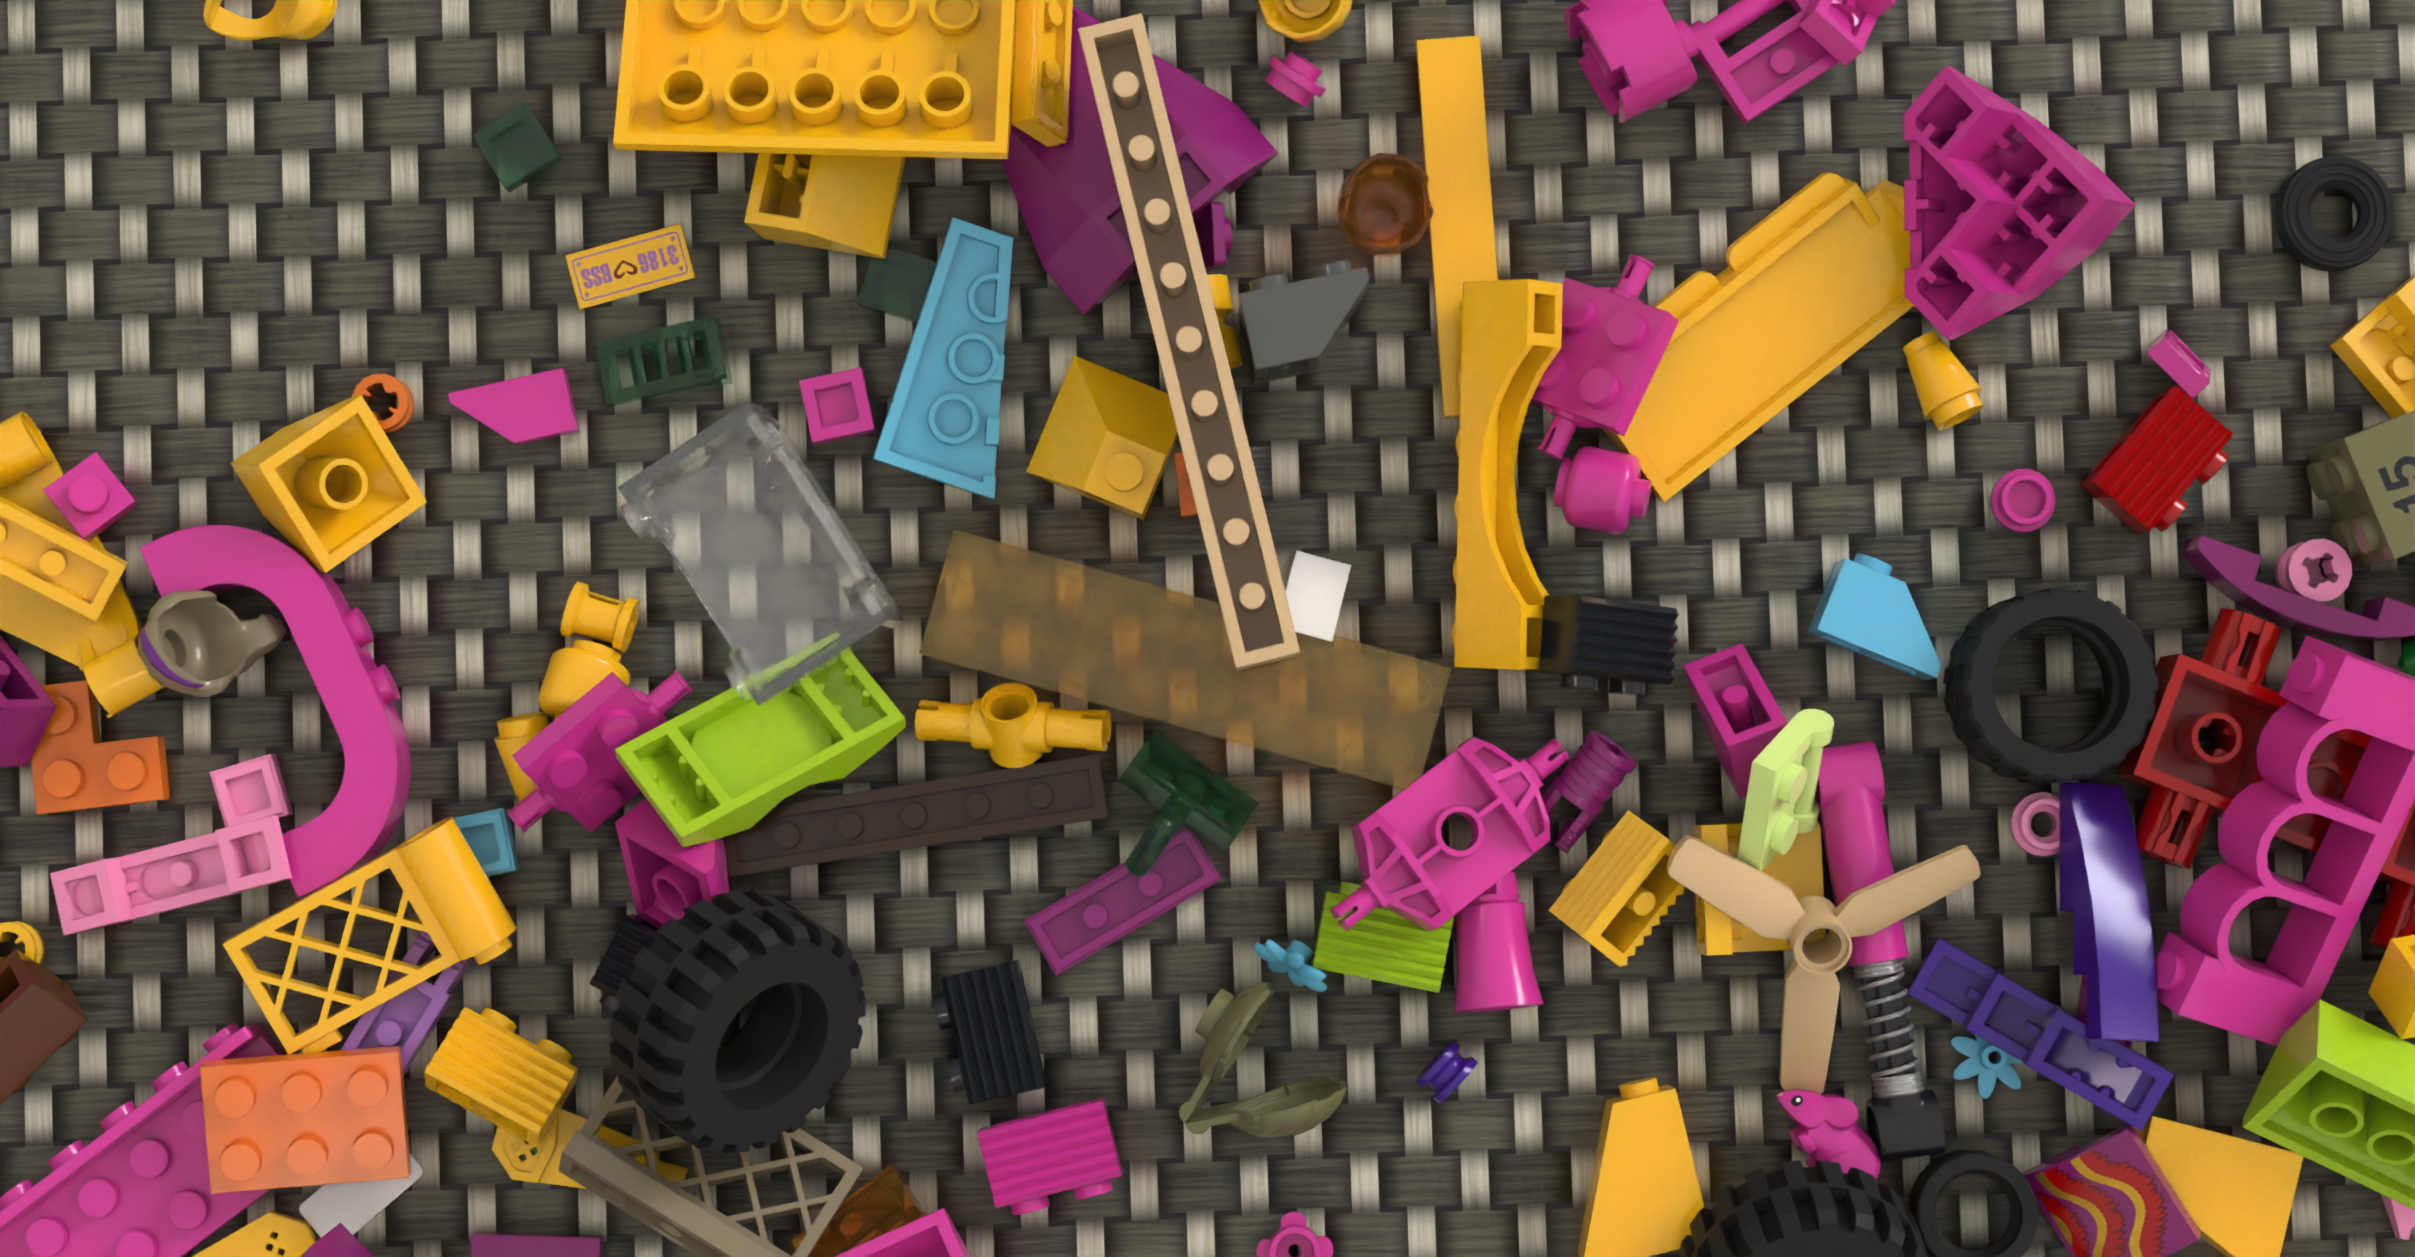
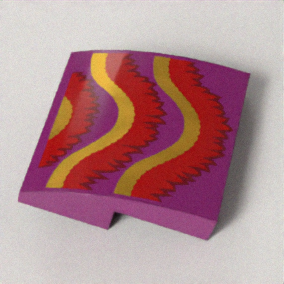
M2128 1123L2082 1148L2076 1144L2022 1173L2030 1182L2039 1207L2071 1257H2166L2199 1241L2200 1230L2135 1128Z

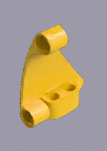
M22 411L0 423V497L80 537L43 490L63 476L64 472L38 427ZM98 536L89 541L105 550ZM0 573V630L78 666L80 671L84 672L93 694L108 712V718L164 688L162 684L148 674V670L138 654L139 633L143 626L121 580L118 581L98 620L94 621Z

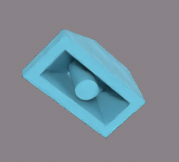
M1856 553L1854 561L1844 558L1835 562L1807 633L1922 680L1937 678L1941 669V663L1906 583L1889 576L1893 567L1879 559Z

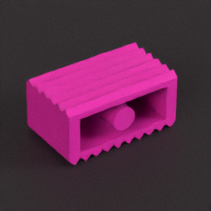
M1104 1097L980 1128L977 1132L994 1205L996 1208L1010 1205L1013 1215H1021L1050 1206L1048 1195L1073 1189L1075 1200L1110 1192L1113 1190L1110 1179L1121 1177L1123 1173Z

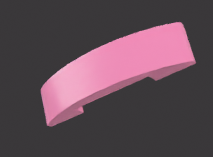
M278 815L215 830L214 833L141 852L103 859L50 873L63 935L75 934L239 894L292 878Z

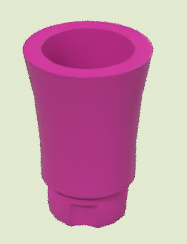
M1514 872L1508 873L1454 915L1457 936V985L1454 1013L1499 1011L1544 1005L1532 961L1527 934L1524 902H1518L1519 893Z

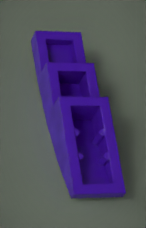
M2078 782L2060 783V911L2073 912V975H2087V1040L2159 1042L2157 977L2150 909L2139 846L2124 788L2122 785Z
M1938 936L1907 987L1908 995L1963 1025L1966 1030L2021 1060L2029 1068L2142 1131L2174 1076L2169 1070L2120 1041L2087 1040L2086 1021Z

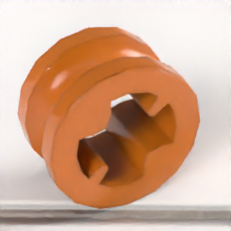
M372 374L363 378L355 387L352 397L362 395L368 405L369 398L377 400L373 392L381 387L384 388L386 393L398 396L397 409L389 407V410L393 413L390 418L383 420L380 414L374 411L372 413L385 433H394L403 429L414 413V397L411 390L402 381L387 374Z

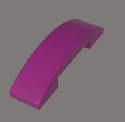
M2204 536L2184 541L2181 553L2204 579L2232 601L2269 621L2307 634L2340 640L2381 641L2415 636V606L2388 597L2365 601L2362 614L2358 615L2256 581L2255 578L2262 559L2261 555Z

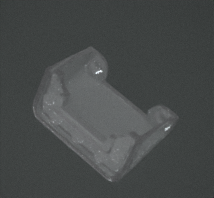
M749 401L745 402L618 487L627 501L620 509L632 530L641 539L650 534L659 543H664L732 650L728 654L732 665L725 669V673L734 689L746 702L754 698L758 706L766 705L904 621L896 602L776 418L765 407Z

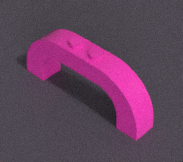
M230 525L196 526L176 531L139 547L161 597L177 591L201 590L218 594L234 588H253L267 596L283 614L343 747L345 760L344 775L340 789L332 803L319 816L282 834L292 875L290 881L297 897L304 898L375 859L388 844L404 813L411 781V760L406 732L393 704L394 701L400 699V693L388 668L384 664L377 667L367 644L373 642L374 637L362 611L358 607L350 609L344 595L328 572H320L293 544L255 530Z

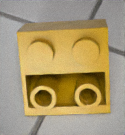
M758 153L744 223L766 240L885 259L906 157Z

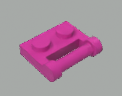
M1740 0L1705 24L1698 20L1689 26L1699 48V54L1695 55V57L1702 62L1744 126L1840 64L1833 55L1799 26L1812 0ZM1786 1L1791 4L1797 13L1796 15L1730 58L1726 56L1719 45L1721 42Z

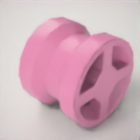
M2311 539L2286 548L2278 557L2274 569L2275 582L2280 589L2319 602H2328L2341 596L2348 588L2352 577V562L2347 552L2336 542L2327 539ZM2321 560L2323 561L2321 565L2324 569V575H2326L2327 578L2321 575V570L2318 566Z

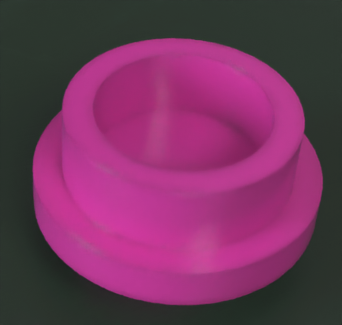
M1293 51L1289 52L1285 60L1274 54L1269 60L1268 64L1272 69L1265 78V81L1272 87L1305 107H1308L1315 95L1322 97L1326 88L1317 81L1322 70Z
M2016 469L2006 473L1995 483L1990 496V506L1995 519L2006 529L2018 533L2031 532L2045 525L2051 518L2056 503L2051 483L2042 474L2031 469Z

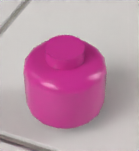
M1584 446L1576 452L1574 458L1564 457L1556 481L1554 506L1563 508L1564 518L1571 526L1618 535L1629 527L1633 516L1645 517L1651 495L1652 481L1641 479V465L1636 456L1595 446Z

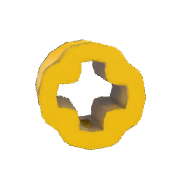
M577 581L569 595L563 613L561 635L573 638L576 634L604 641L612 644V648L615 651L624 654L632 640L641 604L638 599L632 597L623 602L590 592L588 584Z

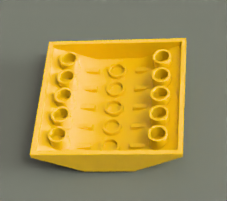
M626 0L613 139L615 150L1008 159L1012 116L1016 0Z

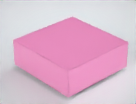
M276 754L264 755L209 772L225 828L272 815H278L279 819L294 815Z

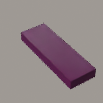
M1189 824L1025 919L1024 922L1055 976L1222 879Z

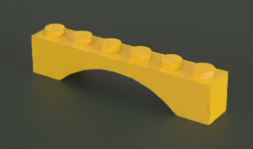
M1531 279L1463 281L1462 302L1458 313L1462 337L1461 365L1457 374V385L1460 392V428L1456 436L1459 473L1458 494L1454 503V512L1457 519V557L1453 565V578L1456 584L1455 622L1451 633L1452 644L1455 649L1454 667L1510 670L1539 669L1544 598L1549 594L1540 582L1525 548L1517 514L1515 472L1519 438L1529 403L1544 372L1561 349L1563 284Z

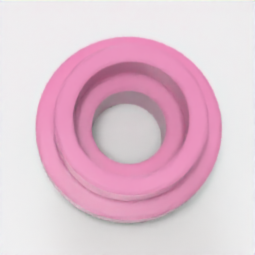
M2038 792L2025 796L2016 804L2010 817V831L2014 841L2022 850L2036 856H2050L2060 852L2059 796L2048 792ZM2038 812L2047 814L2052 824L2049 833L2042 837L2036 835L2031 828V820Z

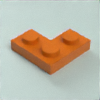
M87 680L42 685V688L57 705V708L31 758L37 815L171 800L164 737L153 736L101 743L97 699Z

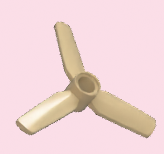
M1691 835L1683 836L1673 847L1667 862V871L1671 878L1762 937L1786 939L1795 960L1784 977L1779 1082L1785 1091L1803 1089L1822 1094L1825 1088L1840 993V983L1835 972L1845 966L1851 956V938L1873 935L1975 881L1981 875L1978 860L1968 846L1961 845L1851 893L1836 908L1830 900L1821 896L1809 895L1797 899L1789 886ZM1816 929H1830L1828 934L1819 941H1804L1805 937Z

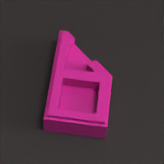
M564 368L448 393L451 404L516 445L580 432L567 370Z

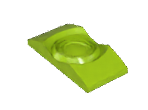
M835 633L617 747L615 754L616 759L682 847L711 842L751 829L782 800L805 787L845 778L897 736L906 727V720L843 640Z

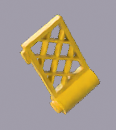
M451 816L427 827L392 850L229 938L222 945L286 1052L292 1054L301 1049L303 1053L321 1052L341 1041L343 1037L338 1030L339 1027L455 963L474 956L478 965H481L501 955L512 947L508 936L517 927ZM388 868L391 869L403 890L397 913L361 904L366 881ZM356 886L352 901L337 897ZM409 902L419 919L405 916ZM320 905H326L349 912L340 944L303 935L311 910ZM357 914L394 924L385 956L348 947ZM299 917L295 932L280 928ZM402 926L428 933L440 955L420 966L393 959ZM264 936L292 943L284 974L279 975L257 969L245 947ZM300 945L337 955L328 987L292 978ZM345 958L382 967L375 991L361 997L336 990ZM390 970L405 973L386 984ZM266 983L280 987L277 999H275ZM288 989L325 999L319 1021L297 1034L283 1012ZM333 1001L347 1004L346 1007L329 1015Z

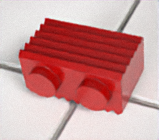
M2173 385L2162 390L2155 397L2146 410L2139 415L2138 419L2114 444L2113 448L2107 452L2105 457L2081 482L2080 486L2136 535L2149 532L2153 527L2163 532L2186 508L2187 503L2180 496L2191 483L2197 479L2201 484H2205L2227 461L2229 456L2222 448L2233 434L2229 429L2223 427L2220 421L2214 419L2211 413L2205 411L2200 404L2194 402L2191 396L2185 394L2182 388Z

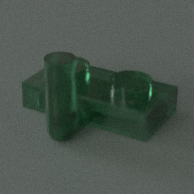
M1155 730L1119 779L1121 783L1160 809L1126 859V867L1136 876H1146L1181 825L1225 854L1259 803Z

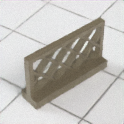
M618 1076L581 1130L575 1132L562 1151L559 1172L697 1257H808L864 1169L859 1164L799 1128L794 1133H786L784 1131L778 1134L785 1159L750 1166L748 1153L742 1152L737 1153L741 1168L705 1175L700 1149H697L688 1141H684L679 1136L650 1141L644 1109L637 1105L632 1098L630 1101L617 1103L624 1094V1090L618 1082ZM634 1112L641 1143L615 1148L597 1137L596 1133L607 1117ZM689 1146L696 1175L695 1178L670 1182L658 1174L653 1153ZM793 1146L806 1154L795 1156ZM644 1155L646 1166L632 1157ZM822 1163L843 1176L832 1194L805 1199L798 1168ZM788 1170L795 1202L761 1209L753 1177ZM743 1179L751 1211L726 1216L714 1209L709 1186ZM699 1189L701 1200L687 1191ZM823 1208L811 1225L808 1211ZM798 1213L804 1238L793 1256L768 1242L763 1220ZM754 1223L756 1234L742 1225Z

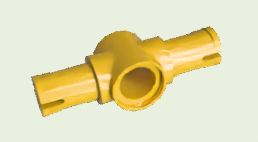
M1016 682L997 685L987 691L982 698H976L973 703L921 700L918 704L919 709L916 710L915 734L917 740L970 742L974 749L989 750L992 760L998 765L1007 768H1022L1033 764L1041 758L1043 753H1050L1053 747L1106 751L1108 748L1107 741L1109 742L1111 737V715L1108 710L1055 708L1052 702L1038 701L1032 688Z

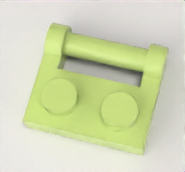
M1819 709L1801 710L1752 761L1737 859L1759 871H1762L1777 853L1781 855L1786 854L1791 848L1797 833L1811 832L1817 826L1820 809L1815 801L1821 759L1823 748L1830 743L1834 728V719L1830 714Z

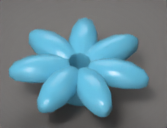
M1267 939L1265 945L1255 944V952L1268 962L1267 966L1272 972L1283 974L1287 972L1288 978L1297 987L1306 985L1308 988L1318 992H1323L1327 989V985L1322 982L1327 975L1307 965L1314 954L1307 945L1297 940H1292L1285 951L1270 939Z
M1975 1035L1976 1040L1961 1036L1951 1038L1950 1043L1952 1047L1959 1053L1970 1057L1954 1069L1952 1075L1954 1079H1969L1978 1074V1093L1983 1099H1987L1993 1092L1996 1078L2011 1089L2021 1088V1080L2015 1069L2010 1065L2023 1063L2021 1060ZM1994 1051L1996 1059L1990 1062L1988 1059L1989 1054Z

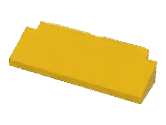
M1824 172L1733 242L1726 252V262L1728 264L1726 269L1717 276L1706 271H1698L1652 306L1669 312L1679 322L1625 436L1603 430L1620 452L1629 453L1639 459L1641 478L1652 481L1651 491L1659 500L1665 503L1914 307L1905 297V269H1910V231L1904 230L1903 186L1884 179L1864 195L1856 182L1832 172Z

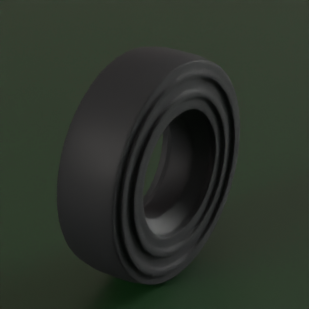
M2342 156L2319 158L2296 170L2280 189L2274 208L2276 232L2286 251L2303 265L2328 272L2348 270L2372 258L2386 242L2394 219L2392 196L2382 177L2367 164ZM2327 190L2340 191L2350 197L2355 204L2357 221L2353 230L2347 236L2330 238L2321 234L2314 227L2310 216V209L2313 200L2319 193Z

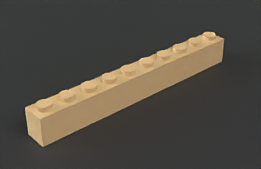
M1140 13L1079 28L1080 40L1236 671L1300 656L1298 640L1143 15Z

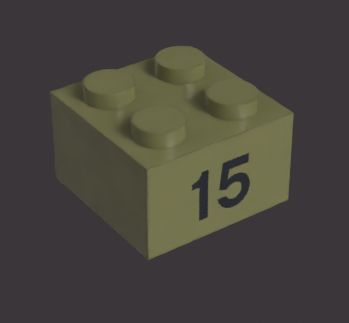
M2415 410L2371 425L2306 452L2311 463L2307 466L2309 483L2320 500L2326 499L2335 523L2331 526L2333 540L2347 552L2355 569L2395 560L2415 552Z

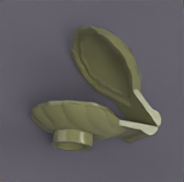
M1259 982L1242 990L1237 996L1222 988L1201 1017L1195 1030L1197 1034L1206 1039L1200 1057V1083L1194 1093L1179 1108L1180 1119L1191 1132L1201 1134L1211 1126L1230 1123L1234 1128L1252 1136L1266 1138L1292 1137L1311 1130L1328 1119L1343 1101L1347 1090L1345 1081L1337 1080L1335 1076H1325L1283 1085L1252 1098L1201 1108L1213 1086L1218 1087L1261 1023L1275 993V990L1271 989L1273 982Z

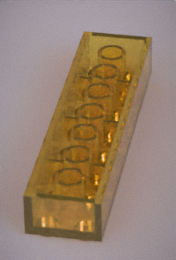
M958 530L953 531L919 654L925 658L1025 684L1029 687L1399 790H1404L1423 774L1452 669L1335 635L1332 642L1296 632L1300 656L1236 671L1220 603Z

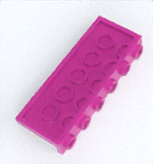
M233 1022L224 1027L203 1044V1047L208 1052L206 1056L190 1068L182 1061L154 1080L151 1085L157 1092L138 1107L131 1100L105 1117L99 1123L105 1131L102 1135L86 1147L81 1140H78L50 1159L48 1165L53 1170L52 1173L36 1185H33L27 1179L1 1196L0 1257H185L269 1193L272 1189L211 1194L200 1066L203 1061L284 1055L262 1024L248 1025L240 1029Z

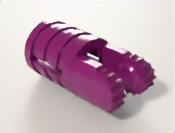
M1590 730L1585 737L1586 742L1580 745L1575 752V756L1566 763L1562 773L1558 772L1541 793L1548 817L1554 809L1553 806L1562 795L1580 808L1574 818L1563 826L1557 835L1558 840L1554 844L1566 854H1568L1603 809L1602 804L1612 796L1613 790L1623 782L1624 776L1627 773L1630 774L1637 766L1634 759L1623 748L1595 730Z

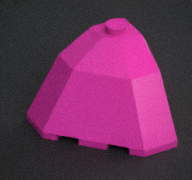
M1945 65L1904 113V141L1909 142L1910 180H1904V230L1910 231V269H1905V297L1948 340H1953L2037 298L2094 253L2136 206L2093 162L2039 120L1951 66Z

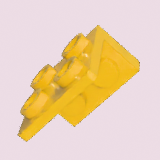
M1817 822V826L1813 831L1804 834L1797 833L1789 851L1784 855L1777 853L1761 871L1789 886L1797 899L1809 895L1824 897L1821 826L1819 822ZM1742 823L1691 825V836L1737 858ZM1694 893L1698 954L1711 956L1733 955V952L1791 950L1786 939L1762 937ZM1826 928L1810 932L1804 941L1815 942L1821 940L1826 936Z

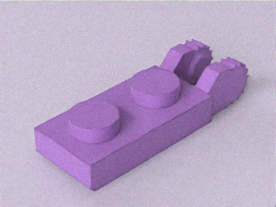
M423 931L419 933L402 961L420 966L427 960L436 948L428 933ZM474 956L459 961L443 970L436 982L428 978L363 1014L340 1050L401 1046L404 1076L455 994L451 991L464 976ZM390 970L386 984L405 973Z

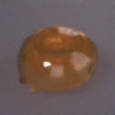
M1378 153L1358 163L1341 184L1337 196L1336 213L1340 227L1348 242L1353 243L1357 250L1369 256L1395 257L1417 245L1427 229L1428 221L1432 218L1434 212L1427 189L1429 178L1426 172L1407 157L1400 154Z

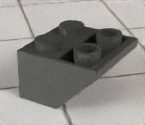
M1338 261L1313 268L1314 277L1289 283L1287 274H1277L1249 282L1250 291L1239 293L1238 312L1254 385L1317 371L1365 297L1370 280L1367 267L1352 270L1350 261Z

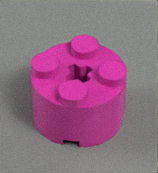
M1581 0L1564 10V20L1570 41L1582 36L1584 56L1580 57L1578 61L1590 86L1611 116L1619 113V122L1621 123L1692 88L1693 83L1698 80L1695 68L1690 60L1691 57L1699 54L1696 39L1690 27L1683 19L1676 22L1672 20L1664 5L1668 0Z

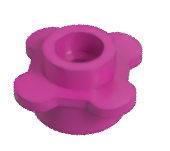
M1296 1211L1284 1214L1281 1218V1227L1271 1238L1260 1240L1256 1248L1257 1257H1294L1288 1252L1289 1247L1293 1244L1299 1245L1301 1248V1253L1295 1257H1332L1333 1255L1331 1240L1326 1236L1316 1235L1306 1225L1305 1216Z

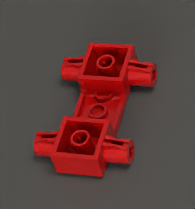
M2221 608L2200 661L2180 653L2160 657L2155 669V675H2158V691L2155 694L2154 705H2156L2153 720L2149 721L2144 731L2146 735L2137 747H2133L2128 752L2126 759L2119 763L2115 776L2151 789L2135 829L2140 854L2181 869L2190 870L2211 814L2222 818L2223 813L2237 794L2250 784L2263 780L2257 768L2256 749L2260 735L2273 713L2289 702V700L2281 697L2279 692L2261 686L2282 629L2274 623L2246 612ZM2210 726L2211 729L2208 736L2216 738L2214 749L2202 750L2200 747L2201 742L2198 741V733L2200 728H2208ZM2343 729L2331 733L2322 740L2312 753L2307 767V784L2310 790L2342 801L2371 737L2355 730ZM2415 800L2377 880L2390 884L2368 943L2386 951L2392 938L2415 935ZM2304 813L2292 817L2280 826L2273 838L2316 855L2332 819L2318 814Z

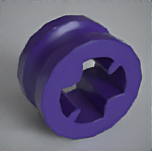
M1455 1040L1448 1043L1415 1080L1421 1087L1425 1085L1431 1086L1434 1089L1433 1099L1439 1104L1465 1080L1478 1063L1472 1056L1463 1058L1458 1051L1460 1045Z

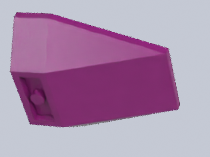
M1073 6L1067 143L1047 147L1011 124L1008 159L1000 160L1044 270L1085 317L1133 277L1131 269L1136 263L1078 31L1079 28L1101 22ZM1152 53L1192 217H1194L1222 192L1226 191L1229 195L1232 194L1275 158L1278 152L1237 104Z

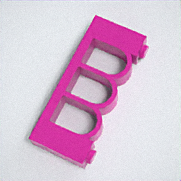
M2306 635L2296 658L2290 665L2288 676L2279 693L2281 697L2289 700V702L2273 713L2260 735L2256 753L2257 768L2263 780L2250 784L2237 794L2223 813L2218 830L2219 852L2225 863L2209 868L2194 881L2184 897L2179 914L2181 935L2168 931L2155 957L2157 1001L2178 1015L2274 1046L2278 1045L2282 1035L2321 998L2415 800V677ZM2343 729L2358 730L2372 737L2342 801L2310 790L2307 784V767L2310 757L2318 744L2331 733ZM2304 813L2318 814L2332 819L2303 882L2269 871L2267 853L2271 840L2280 826L2292 817ZM2263 897H2277L2293 902L2265 963L2229 952L2228 936L2232 923L2239 912L2249 903Z

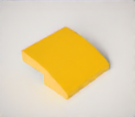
M2415 274L2330 345L2391 418L2415 410Z

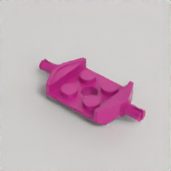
M1476 737L1469 738L1458 745L1459 748L1374 813L1353 825L1351 829L1363 881L1360 883L1361 888L1330 909L1335 919L1342 917L1352 909V912L1341 919L1338 924L1344 930L1349 931L1353 925L1377 907L1379 909L1387 908L1426 931L1436 930L1550 842V820L1539 788L1544 785L1541 781L1570 760L1566 750L1557 753L1548 760L1551 755L1563 746L1556 739L1552 738L1549 743L1527 760L1523 759L1518 762L1493 744ZM1450 814H1458L1464 817L1471 826L1472 839L1464 850L1457 851L1452 849L1442 839L1441 827L1443 821Z

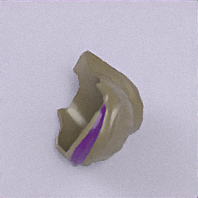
M186 590L171 592L160 598L151 608L147 623L139 633L138 654L145 664L148 674L164 687L197 697H208L224 691L231 680L246 672L260 657L275 649L286 634L284 624L280 619L273 617L271 614H261L257 619L238 618L233 610L216 601L217 595L211 591Z

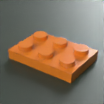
M401 1046L203 1061L201 1064L200 1076L211 1194L409 1178L411 1160Z

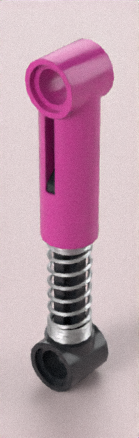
M1872 740L1823 748L1815 801L1820 809L1819 814L1836 908L1851 893L1894 874L1882 805L1885 797L1883 770L1878 750ZM1900 920L1873 935L1851 938L1852 953L1845 966L1854 967V977L1861 979V985L1856 990L1863 992L1865 1003L1860 1004L1859 1007L1866 1009L1867 1020L1862 1025L1865 1027L1869 1026L1870 1038H1867L1865 1042L1872 1044L1873 1055L1869 1056L1868 1059L1875 1061L1876 1073L1871 1075L1873 1078L1871 1081L1874 1082L1872 1086L1875 1087L1873 1090L1875 1097L1866 1101V1119L1869 1136L1876 1145L1880 1155V1163L1945 1152L1944 1124L1938 1100L1932 1089L1926 1090L1922 1086L1924 1084L1921 1081L1923 1077L1920 1076L1922 1072L1915 1070V1066L1920 1062V1059L1913 1056L1912 1048L1917 1045V1042L1909 1037V1031L1912 1030L1914 1024L1907 1021L1906 1013L1911 1010V1007L1903 1002V996L1907 994L1908 989L1900 985V979L1905 975L1901 960L1904 957H1908L1903 921Z

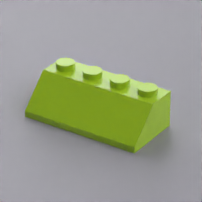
M2319 999L2282 1035L2243 1117V1128L2415 1210V1045L2401 1040L2399 1037Z

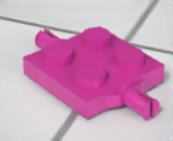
M1630 254L1616 287L1596 288L1565 277L1562 283L1561 349L1544 372L1530 401L1533 404L1544 407L1554 416L1540 446L1537 448L1541 453L1562 461L1576 427H1599L1625 436L1679 322L1669 312L1646 305L1638 299L1651 270L1655 266L1645 258Z
M674 670L673 674L646 695L642 691L629 688L612 671L512 755L521 770L533 780L536 789L511 810L507 811L509 817L523 832H526L528 828L547 812L555 808L559 811L570 813L592 833L640 792V789L616 759L615 749L667 722L664 714L686 695L693 692L691 686L678 671Z

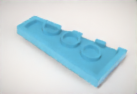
M954 217L950 220L872 457L874 461L990 500L995 499V468L997 445L999 443L1001 384L1004 374V342L1006 320L1008 318L1013 248L1012 237Z

